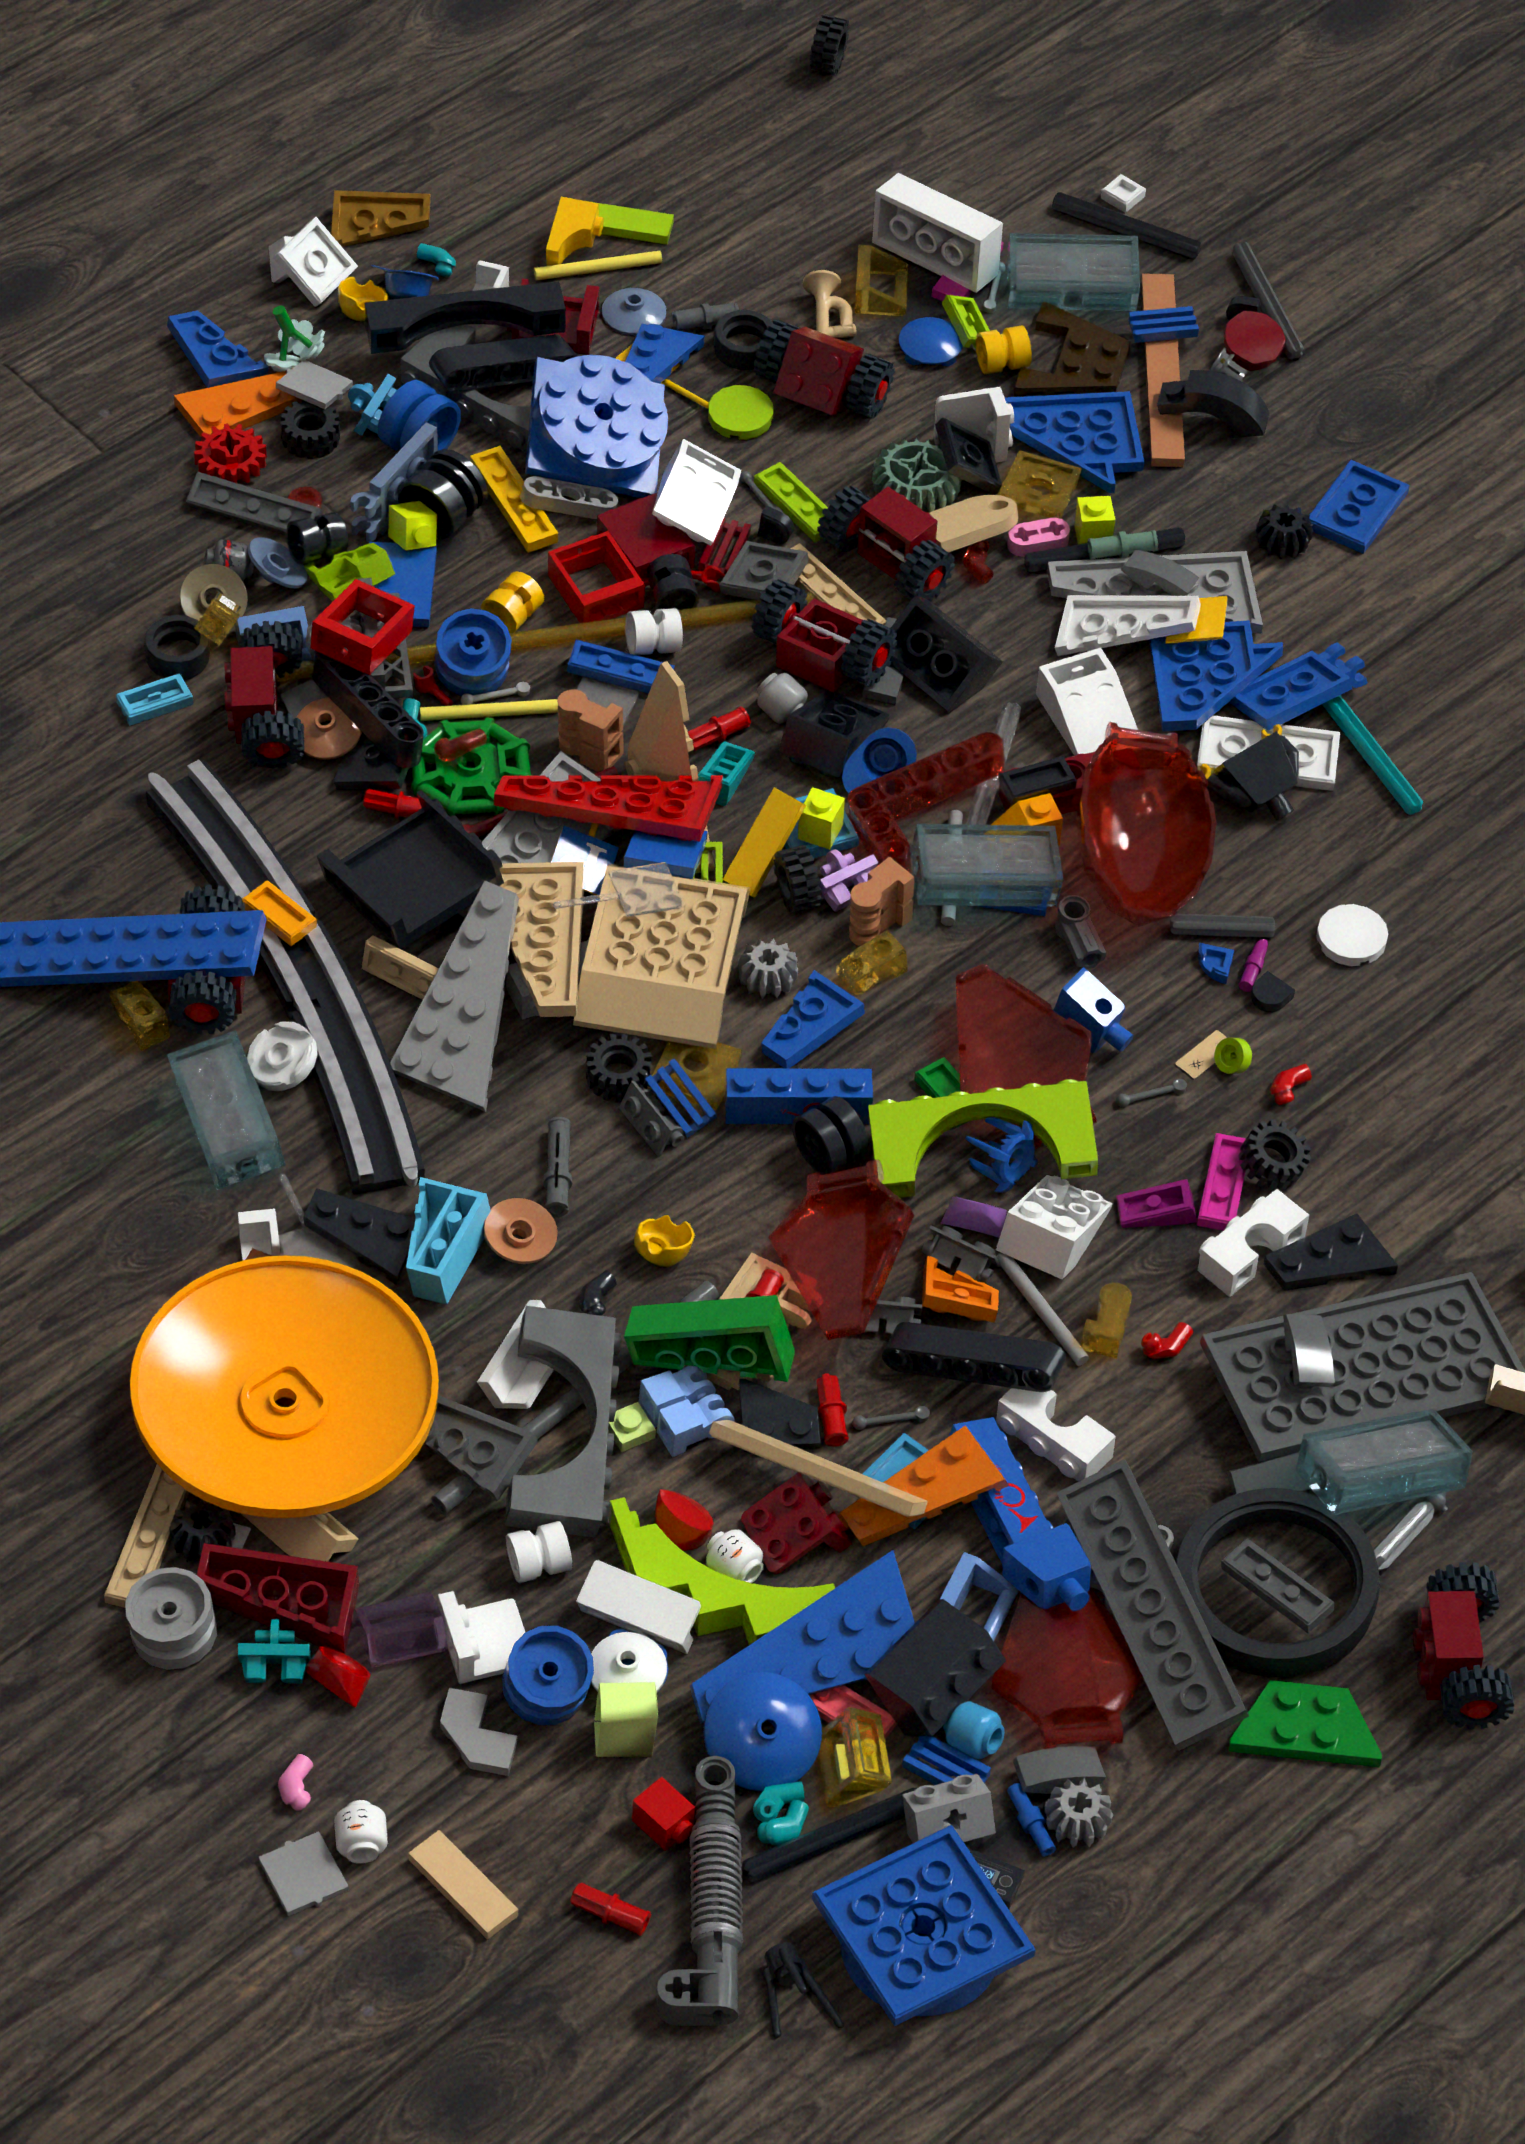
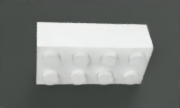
M897 173L876 190L872 243L940 276L944 275L976 293L999 274L1002 222L900 173Z

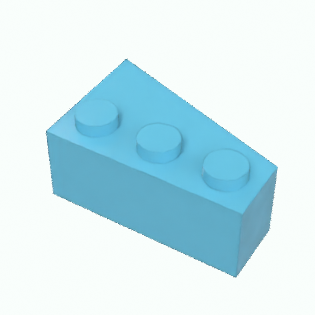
M420 1177V1193L418 1204L415 1206L416 1219L414 1231L411 1232L406 1269L413 1296L447 1305L485 1238L484 1223L491 1210L486 1193Z

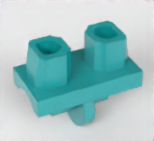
M271 1619L270 1630L255 1631V1642H270V1644L238 1643L239 1662L242 1663L246 1683L266 1682L267 1663L282 1664V1682L303 1683L306 1664L311 1659L310 1645L280 1644V1642H295V1631L280 1630V1619Z

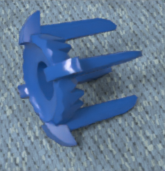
M988 1117L985 1119V1122L1010 1135H1006V1139H1001L1002 1144L989 1141L991 1145L966 1136L965 1139L988 1153V1156L995 1158V1162L991 1163L992 1167L973 1158H969V1162L975 1170L999 1184L995 1192L1005 1193L1016 1184L1014 1182L1019 1181L1021 1177L1025 1176L1026 1172L1030 1170V1166L1036 1168L1038 1164V1159L1035 1158L1034 1131L1032 1124L1026 1120H1023L1022 1127H1019L997 1117ZM1010 1157L1014 1158L1015 1160L1009 1165Z

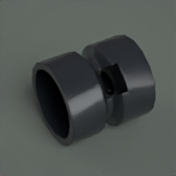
M337 512L317 515L313 519L293 520L287 525V546L292 558L298 564L319 560L321 555L323 558L334 557L335 554L347 551V529L343 519Z
M666 554L654 559L647 568V578L652 590L656 610L676 608L679 611L680 617L690 614L697 607L699 597L687 559L678 554Z

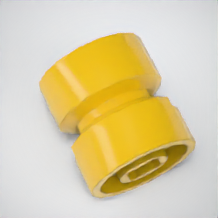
M1023 325L1005 328L1002 334L997 330L977 333L976 353L983 374L1002 372L1005 366H1008L1010 370L1030 367L1032 360L1031 344L1028 332Z
M512 572L499 585L498 589L494 590L483 601L481 610H486L498 616L508 627L511 635L524 624L527 617H530L543 604L544 594L541 587L532 577L523 572Z

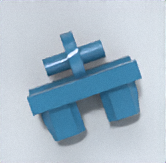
M387 374L376 393L372 391L373 385L370 383H365L364 385L355 384L350 388L348 398L352 403L351 408L354 411L364 410L354 432L362 436L368 428L378 434V423L382 413L380 407L385 408L388 400L396 392V389L393 388L396 381L395 377Z

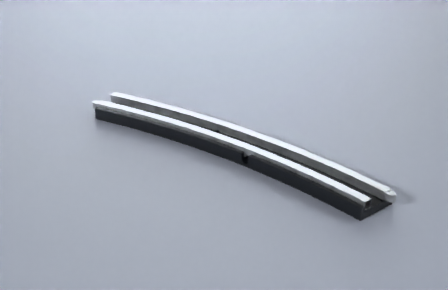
M197 760L187 765L188 776L171 785L160 775L149 773L150 789L146 791L148 807L181 845L207 882L212 885V889L217 890L218 885L223 886L224 892L231 889L235 891L234 897L239 895L241 898H244L268 880L315 917L313 906L277 851L245 808L205 761ZM320 920L317 921V927L290 946L265 926L258 962L280 1000L289 1021L305 1027L316 1041L318 1054L312 1073L335 1132L352 1194L405 1185L416 1186L419 1183L420 1177L425 1178V1168L403 1096L372 1018L329 933Z

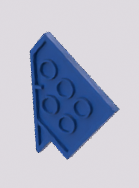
M1130 391L1005 397L1006 403L1011 404L1014 411V423L1010 424L1012 436L1106 492L1115 493L1114 473L1143 471L1144 458Z
M1250 620L1225 622L1223 639L1166 644V636L1149 639L1162 731L1198 729L1283 656V642L1254 644Z

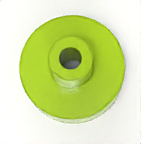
M1242 1038L1222 1039L1215 1049V1063L1224 1073H1243L1251 1064L1252 1051L1250 1045Z

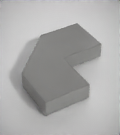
M449 1688L440 1719V1728L448 1739L452 1740L461 1753L462 1759L470 1769L509 1776L517 1746V1735L481 1729L488 1703V1695Z

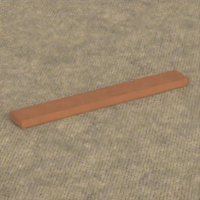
M1142 274V311L1176 308L1174 274ZM1178 339L1144 342L1151 466L1184 467L1185 453L1182 413L1160 415L1157 407L1162 383L1180 381Z

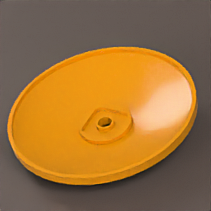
M288 1255L266 1256L229 1264L201 1276L179 1290L160 1308L144 1330L135 1351L130 1377L131 1407L134 1421L141 1440L159 1467L172 1480L204 1501L241 1514L269 1518L307 1517L342 1509L367 1498L394 1480L410 1464L427 1439L436 1413L439 1384L437 1361L428 1334L415 1313L396 1293L378 1280L349 1266L325 1259ZM281 1397L293 1399L295 1403L289 1407H280L275 1401Z

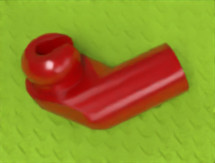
M1307 1064L1290 1068L1275 1076L1270 1093L1271 1095L1274 1094L1277 1105L1292 1102L1294 1094L1291 1088L1311 1080V1071Z
M1179 1322L1167 1338H1161L1157 1333L1153 1335L1151 1332L1147 1333L1141 1340L1143 1353L1151 1359L1176 1357L1193 1335V1329L1188 1324Z

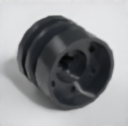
M448 449L436 451L421 466L420 470L414 472L398 490L399 504L420 501L437 514L436 539L440 540L449 538L464 523L466 518L471 517L475 510L479 509L488 498L486 482L477 467L462 454Z

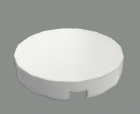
M1348 904L1329 909L1321 917L1316 937L1322 946L1321 950L1333 961L1348 966H1360V962L1369 961L1371 963L1384 953L1388 931L1386 923L1379 914L1367 907Z
M279 1022L274 1024L276 1027L271 1028L269 1031L264 1029L257 1035L249 1047L246 1060L251 1076L260 1086L269 1091H284L295 1087L306 1079L315 1065L318 1054L316 1041L305 1027L295 1022Z

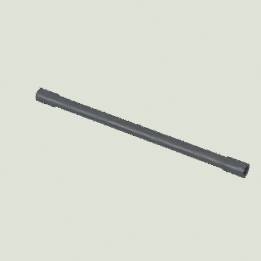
M704 1281L680 1302L718 1300L719 1293L711 1282ZM627 1345L619 1351L618 1355H613V1366L619 1367L618 1376L633 1364ZM573 1387L522 1428L533 1432L538 1440L584 1403L583 1399ZM461 1475L431 1497L432 1504L437 1511L446 1515L468 1498L478 1486L464 1475Z

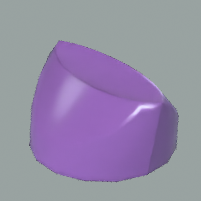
M952 1197L940 1224L961 1227L1000 1238L1007 1210L976 1201Z

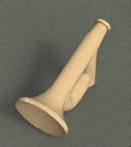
M828 270L810 272L803 279V288L808 293L814 295L816 300V331L837 339L856 336L857 330L855 324H853L851 306L841 297L830 296L840 289V277ZM830 309L839 311V326L829 327Z

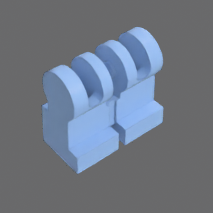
M686 1366L673 1374L671 1371H667L641 1380L639 1404L654 1428L657 1427V1433L672 1457L686 1452V1446L707 1437L714 1438L709 1434L713 1421L731 1420L734 1422V1417L729 1409L724 1408L725 1404L721 1396L715 1394L716 1389L711 1381L706 1380L707 1374L703 1373V1370L696 1366Z

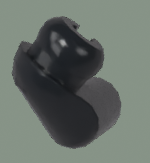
M605 1270L581 1289L579 1307L582 1312L585 1311L586 1314L599 1316L606 1312V1307L601 1302L602 1295L617 1285L615 1277L609 1271Z

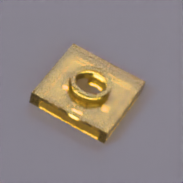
M1019 450L998 495L1014 500L1018 509L1048 518L1061 519L1081 478L1082 468ZM1041 485L1048 488L1050 493L1042 495V491L1034 490L1030 487Z
M668 1041L653 1075L662 1066L663 1068L668 1066L669 1061L675 1058L713 1110H717L725 1094L726 1068L738 1067L742 1058V1049L717 1042L716 1049ZM688 1058H694V1062L708 1065V1067L702 1071L694 1072L686 1069L684 1064ZM672 1073L670 1077L688 1101L698 1105L676 1074ZM663 1080L658 1083L666 1095L675 1097Z

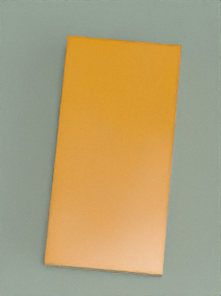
M268 880L242 898L245 910H263L267 918L265 926L290 946L317 927V919Z

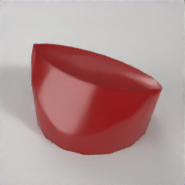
M666 1489L659 1490L655 1508V1523L663 1533L682 1551L697 1549L705 1544L711 1536L714 1525L710 1513L700 1503L686 1495Z
M320 1646L306 1664L305 1671L356 1708L370 1679V1673L363 1665L345 1653L327 1646Z

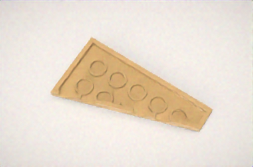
M584 862L502 863L503 867L500 868L504 884L500 887L516 893L519 898L510 948L540 1017L577 1016Z

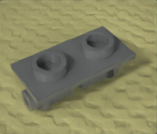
M631 1081L619 1109L657 1157H661L666 1145L672 1144V1146L676 1147L684 1141V1131L670 1115L662 1116L665 1109L656 1099L651 1089L639 1087L635 1081Z
M932 1225L929 1229L934 1240H926L921 1253L926 1255V1258L931 1256L938 1259L937 1264L949 1270L956 1258H958L961 1262L956 1271L959 1270L978 1282L983 1281L987 1284L990 1282L994 1273L990 1266L1001 1267L997 1256L994 1255L996 1251L993 1248L979 1241L972 1245L962 1240L963 1235L950 1227L943 1226L940 1230Z
M857 1293L855 1298H847V1308L854 1309V1312H846L845 1327H852V1331L878 1333L879 1320H887L886 1334L891 1335L897 1324L901 1322L921 1324V1319H915L914 1315H922V1304H915V1299L893 1297V1301L878 1300L877 1295L870 1293Z

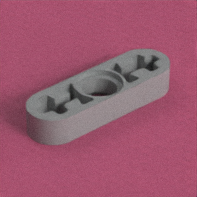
M536 476L529 477L524 481L520 494L521 501L531 508L597 519V515L615 509L618 503L617 496L605 488ZM563 496L571 497V498L575 499L576 501L568 500V499L564 498Z

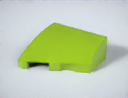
M375 543L358 547L352 551L335 554L332 562L321 568L315 567L314 562L304 565L312 581L332 602L355 579L372 578L374 586L395 575L386 550Z

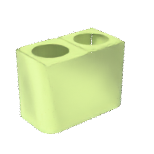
M655 1682L599 1683L594 1720L601 1722H594L596 1757H652L658 1720Z

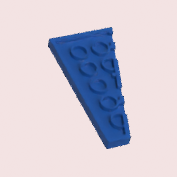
M892 1550L693 1682L690 1685V1690L700 1724L704 1723L708 1707L716 1694L729 1682L746 1674L768 1672L784 1676L797 1683L808 1695L868 1680L864 1674L915 1624L894 1551Z

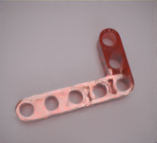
M993 732L980 733L856 787L849 793L847 801L850 821L870 855L874 854L878 865L888 857H891L911 873L910 845L896 820L998 776L1005 768L1002 738Z

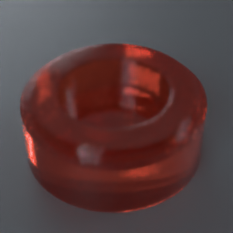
M298 487L289 494L288 499L322 509L321 494L312 487Z

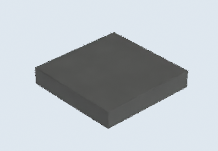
M746 541L719 584L721 594L761 601L759 597L762 593H766L765 588L771 585L772 581L781 579L792 585L796 583L809 561L808 553L806 551Z

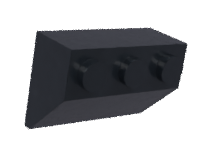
M916 595L891 627L897 634L895 638L897 645L893 648L895 654L889 660L891 664L948 712L953 711L982 690L1003 663L1000 658L931 601Z
M939 1599L864 1675L904 1735L932 1737L949 1720L953 1711L960 1704L967 1702L1006 1662V1659L986 1629L944 1599Z

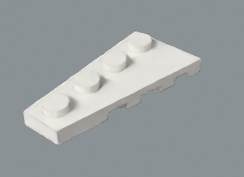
M1068 595L1055 644L1057 656L1195 631L1201 606L1199 597Z

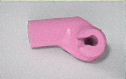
M298 1754L278 1781V1788L283 1802L286 1805L290 1804L296 1811L305 1808L311 1800L310 1794L304 1790L302 1780L312 1769L313 1763L303 1754Z

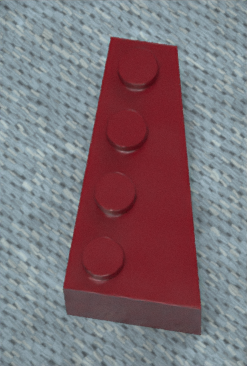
M203 1544L197 1576L206 1584L211 1594L212 1604L270 1627L271 1619H280V1630L295 1631V1637L318 1646L331 1647L346 1654L359 1591L358 1566Z

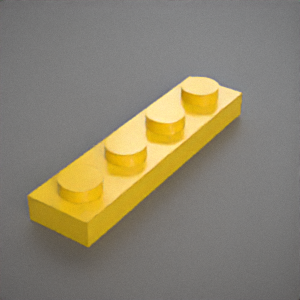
M497 446L471 455L470 461L484 477L488 493L526 551L529 553L558 543V532L545 512L540 509L531 508L521 501L520 494L524 481L502 447Z

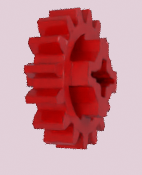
M226 423L223 430L213 426L211 427V435L202 433L201 441L195 442L194 460L195 465H198V472L237 483L239 479L249 483V475L258 477L260 476V468L266 467L267 451L266 444H263V437L261 435L254 436L253 428L242 431V424H238L235 429H230L229 424Z

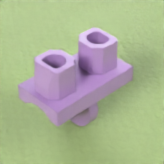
M836 849L829 851L826 854L827 864L820 867L822 875L826 876L820 879L821 898H825L835 912L851 904V894L847 887L868 881V873L878 865L874 854L854 863L855 859L851 853L843 856Z

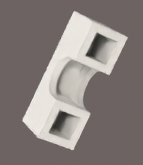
M1278 1189L1266 1198L1264 1196L1258 1198L1247 1213L1242 1217H1234L1227 1224L1223 1232L1216 1237H1209L1199 1249L1198 1271L1231 1297L1256 1275L1259 1255L1250 1247L1260 1245L1276 1251L1304 1238L1309 1214Z
M1011 1388L998 1401L996 1422L1007 1434L1015 1435L1029 1445L1036 1455L1044 1456L1058 1466L1065 1476L1081 1481L1097 1473L1113 1458L1116 1436L1086 1415L1077 1424L1070 1427L1057 1426L1050 1421L1054 1416L1057 1394L1054 1391L1035 1392Z

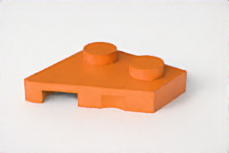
M927 1256L923 1270L922 1307L930 1308L938 1313L949 1312L966 1316L974 1321L984 1320L995 1323L998 1313L999 1290L983 1282H978L959 1270L952 1276L936 1268L938 1259Z

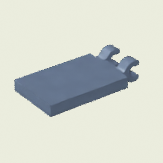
M425 423L370 481V490L356 493L351 497V511L355 512L360 506H366L365 516H359L352 521L353 535H357L360 530L365 529L367 530L366 541L372 542L376 539L378 533L383 535L388 530L389 505L399 504V488L438 451L437 427Z

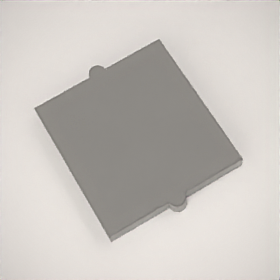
M303 360L293 369H287L286 375L276 382L275 388L326 409L337 399H342V395L353 386V380Z
M319 1831L295 1842L286 1841L285 1846L258 1857L259 1863L288 1916L314 1905L320 1907L323 1901L349 1891V1886Z

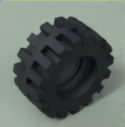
M302 400V403L292 402V408L287 406L284 409V413L281 414V440L284 448L287 447L288 452L291 454L296 452V456L300 458L303 455H307L308 459H313V455H318L319 458L324 457V452L332 453L333 447L337 448L340 440L339 413H336V408L331 406L323 409ZM314 426L320 429L314 431L302 430L301 428Z

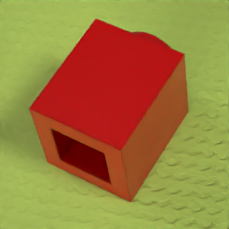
M660 1777L633 1800L632 1821L664 1851L676 1842H684L690 1836V1831L694 1826L695 1806L663 1777Z

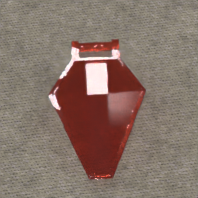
M986 963L956 976L960 1089L962 1092L969 1094L982 1093L995 1087L1005 1090L1018 1089L1031 1083L1040 1084L1041 1086L1054 1085L1067 1079H1073L1078 1082L1087 1081L1092 1043L1090 1030L1070 1017L1066 1020L1052 1010L1050 1003L1011 977L1005 979L990 969ZM1091 1107L1092 1121L1095 1124L1097 1120ZM1034 1135L1035 1149L1041 1147L1042 1141Z
M879 1159L868 1161L867 1166L824 1175H821L819 1172L808 1174L806 1196L798 1208L793 1209L789 1216L768 1236L828 1340L865 1332L914 1218L911 1208L882 1183L884 1173Z
M1091 1587L1087 1592L1089 1594L1088 1603L1078 1611H1072L1065 1602L1048 1609H1042L1021 1593L1001 1652L1006 1662L994 1673L991 1688L1012 1705H1015L1021 1712H1025L1040 1727L1043 1749L1056 1748L1057 1744L1109 1740L1110 1744L1123 1743V1727L1120 1715L1144 1680L1122 1631ZM1106 1722V1725L1055 1729L1056 1725Z

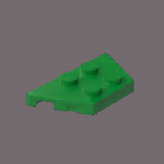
M1270 1680L1249 1710V1717L1243 1719L1230 1738L1229 1752L1371 1767H1380L1382 1761V1753L1349 1689Z

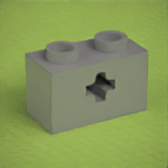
M978 1774L960 1775L952 1781L934 1786L924 1785L915 1791L902 1794L907 1834L913 1843L950 1825L954 1827L963 1842L996 1833L991 1792Z

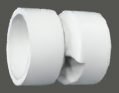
M676 608L657 609L654 615L648 610L628 611L625 620V635L629 653L633 655L652 654L654 649H657L659 653L680 652L683 630L679 611Z
M560 1521L538 1526L535 1535L530 1531L524 1530L506 1535L507 1553L514 1577L518 1583L536 1579L541 1576L543 1569L550 1575L572 1569L570 1546Z

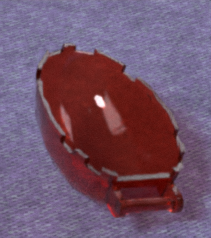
M1108 722L1105 740L1097 748L1084 772L1076 824L1084 871L1107 910L1140 927L1169 919L1196 897L1212 863L1217 822L1214 803L1210 801L1207 789L1209 783L1203 771L1198 770L1191 759L1192 753L1183 744L1178 745L1177 733L1169 732L1167 735L1118 727L1117 723Z

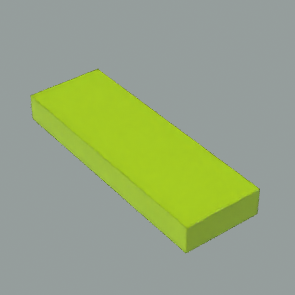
M598 203L599 217L604 218L602 235L668 244L674 223L673 214Z
M779 462L754 475L756 486L814 543L822 539L817 531V527L820 526L818 521L819 518L824 517V514H822L823 509H828V507L789 469Z

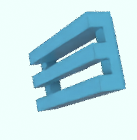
M180 673L118 693L116 694V703L121 707L123 715L127 716V722L131 726L193 705V695Z

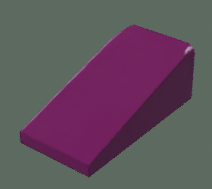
M1187 1179L1116 1195L1122 1228L1182 1225L1197 1222L1193 1195Z

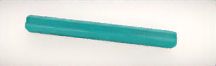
M1339 695L1323 703L1324 708L1408 815L1420 812L1423 800L1342 696Z

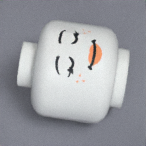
M730 1530L726 1533L718 1532L707 1545L709 1551L706 1556V1565L714 1571L752 1583L763 1570V1551L741 1530Z
M357 1800L349 1803L335 1816L336 1848L349 1861L354 1863L371 1862L377 1859L379 1854L387 1847L386 1816L379 1807L370 1804L368 1801Z

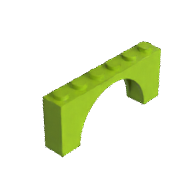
M1067 1079L1054 1085L1041 1086L1040 1084L1031 1083L1018 1089L1005 1090L995 1087L982 1093L969 1094L960 1091L951 1093L946 1097L918 1096L910 1101L882 1100L874 1105H868L879 1200L915 1196V1177L919 1163L928 1147L936 1138L961 1123L986 1119L988 1117H997L1021 1127L1023 1120L1029 1121L1032 1124L1034 1135L1052 1153L1057 1163L1061 1180L1098 1176V1156L1087 1081L1078 1082L1073 1079Z

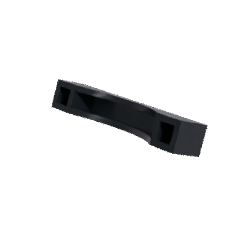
M559 281L365 303V328L371 354L402 351L428 334L461 325H498L520 330L532 336L566 332V307Z

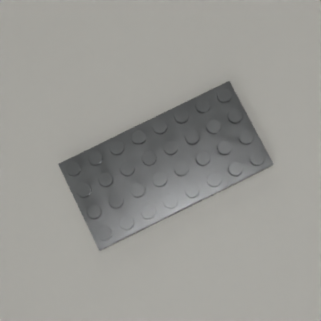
M1472 1272L1293 1313L1292 1315L1322 1316L1329 1339L1335 1383L1330 1387L1294 1386L1292 1353H1286L1283 1316L1203 1334L1200 1345L1258 1462L1290 1455L1332 1442L1340 1443L1493 1406L1486 1404L1485 1400L1490 1373L1494 1365L1525 1373L1523 1365Z

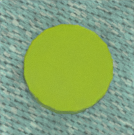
M733 385L722 388L712 396L709 402L708 421L712 428L722 436L730 438V435L739 436L740 440H748L762 435L771 426L773 403L768 395L757 388L747 385Z

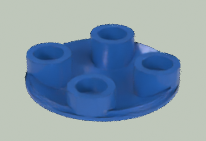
M925 317L913 320L906 324L899 334L900 348L905 354L906 362L911 365L923 363L951 366L956 362L957 356L963 348L952 323L940 318Z

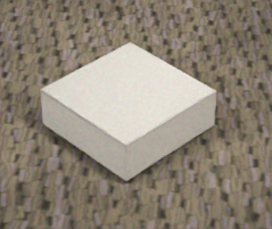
M1120 174L1102 189L1101 199L1126 213L1145 197L1146 188Z

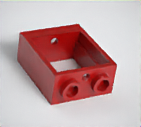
M609 531L548 552V576L583 629L627 614L628 611L644 608L645 584ZM604 562L618 583L582 595L569 574Z
M355 579L312 622L310 648L370 675L412 632L415 605ZM354 610H357L385 623V625L371 638L341 623Z

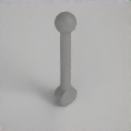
M1001 261L999 263V274L992 282L989 299L984 302L983 310L987 313L996 311L995 297L1001 274L1006 269L1005 264Z
M519 682L514 688L473 696L466 693L462 695L460 700L462 705H469L474 702L513 694L524 697L529 694L530 685L527 682Z

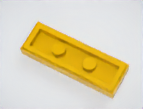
M774 787L723 880L729 884L750 887L749 895L755 898L774 865V854L782 850L807 805Z

